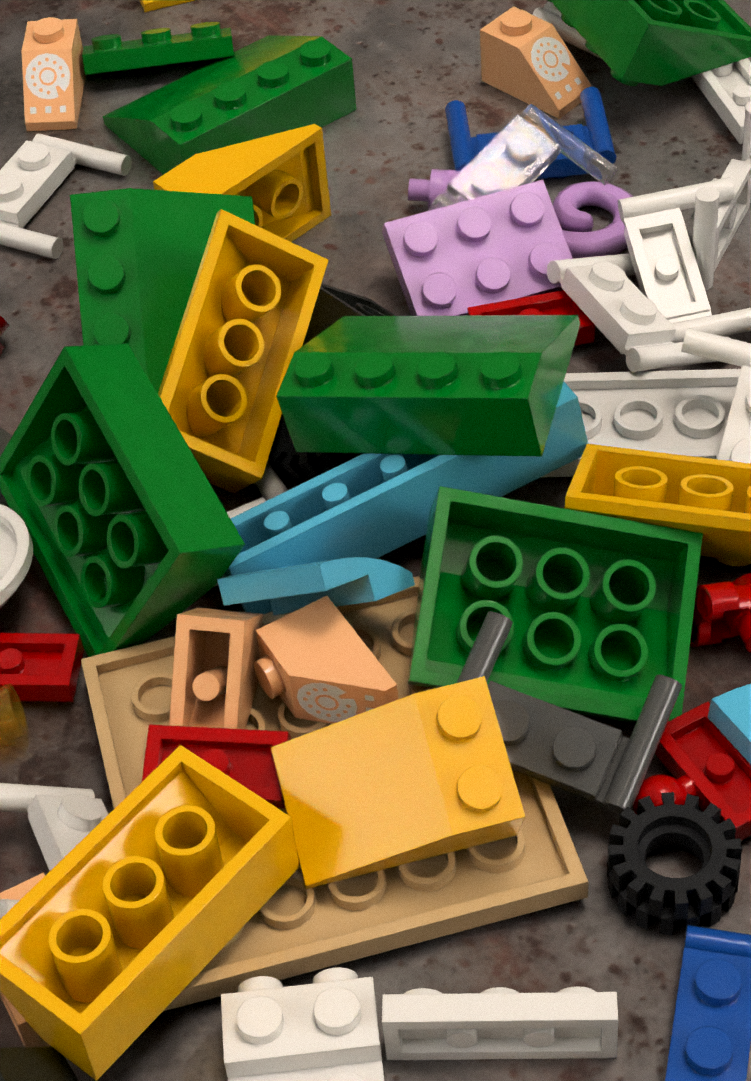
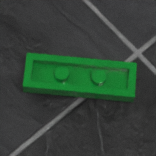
M204 22L191 25V33L171 35L170 28H157L141 32L142 39L122 41L119 34L94 37L91 39L92 45L84 46L82 52L85 75L234 56L231 28L221 29L220 22Z

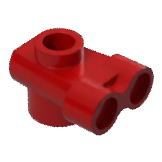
M751 573L743 575L733 582L725 581L699 585L696 589L690 646L698 647L722 643L724 638L740 635L747 651L751 653Z

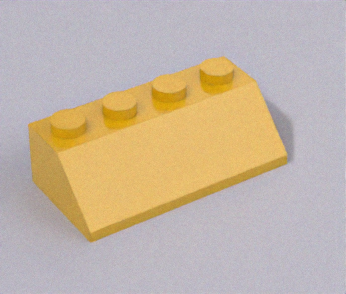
M222 209L216 214L158 395L202 471L205 473L209 483L236 493L263 477L282 415L276 396L294 352L303 346L328 259Z
M586 444L565 496V509L703 533L700 556L713 557L719 562L730 566L751 564V463Z
M180 745L0 919V991L41 1039L97 1081L300 867L291 816Z

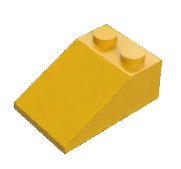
M316 124L195 154L153 181L154 190L252 196L255 225L290 242H293L331 216L322 128Z
M485 676L414 693L271 747L286 812L292 819L298 860L306 889L517 836L525 819V813Z

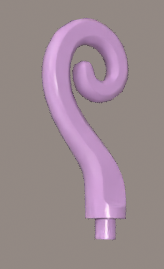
M432 169L430 180L410 178L408 200L428 202V211L499 192L500 190L477 175L455 170ZM596 181L571 184L559 192L554 199L553 207L573 259L615 255L628 248L624 237L625 226L619 215L618 200L633 197L630 193L613 184ZM583 206L601 207L613 215V222L603 229L592 231L593 217L578 209Z

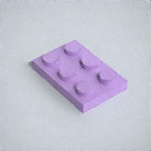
M543 180L386 222L382 229V234L411 316L468 315V307L563 290L561 283L553 284L549 281L547 265L553 260L573 259Z

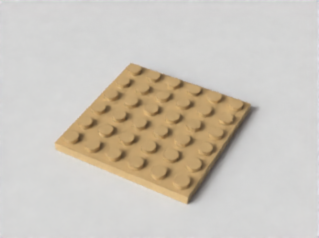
M420 576L413 577L414 586L380 600L337 606V609L397 684L398 699L434 689L408 684ZM273 612L263 614V626L289 613L273 615ZM175 636L81 659L114 809L142 782L149 725H169ZM258 681L246 729L288 731L291 738L294 739L331 725L329 723L295 718L281 697L277 696L271 699ZM512 770L525 813V819L517 836L309 889L305 888L301 868L299 867L164 1011L219 997L221 994L237 992L238 986L243 981L252 977L268 976L282 980L588 898V879L550 784ZM278 808L287 814L286 808Z

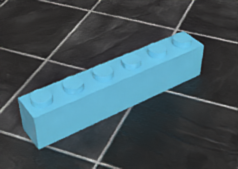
M563 382L542 457L363 453L231 518L245 546L224 573L225 577L348 557L377 559L427 533L430 509L439 486L502 497L580 458L586 444H588L578 397ZM270 599L240 603L245 612L266 614L272 611Z

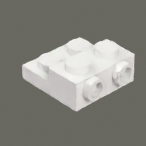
M335 967L317 973L313 978V984L283 987V984L276 978L258 976L243 981L238 986V992L221 994L224 1065L228 1081H384L373 977L358 978L356 972L351 969Z

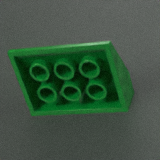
M547 0L552 2L562 13V21L576 29L586 40L585 46L587 49L600 56L611 68L610 74L617 81L628 86H637L639 83L663 86L751 57V27L724 0Z
M268 35L235 51L234 56L223 57L104 115V125L164 175L195 154L312 124L322 128L357 110L353 62L351 57L322 36Z
M135 188L70 195L83 346L129 343L158 393L216 214L222 209L255 225L252 196Z
M343 316L294 352L276 397L296 452L542 457L580 327L579 316Z
M129 343L64 346L0 456V490L10 509L14 510L25 522L32 538L33 553L76 634H80L83 648L88 657L146 642L176 618L177 614L182 613L218 583L217 579L224 575L245 546V543Z
M439 486L430 509L422 558L408 684L439 688L457 683L487 613L492 611L506 616L513 624L487 684L493 681L577 714L636 724L655 676L665 675L682 684L681 691L668 721L682 715L703 533Z

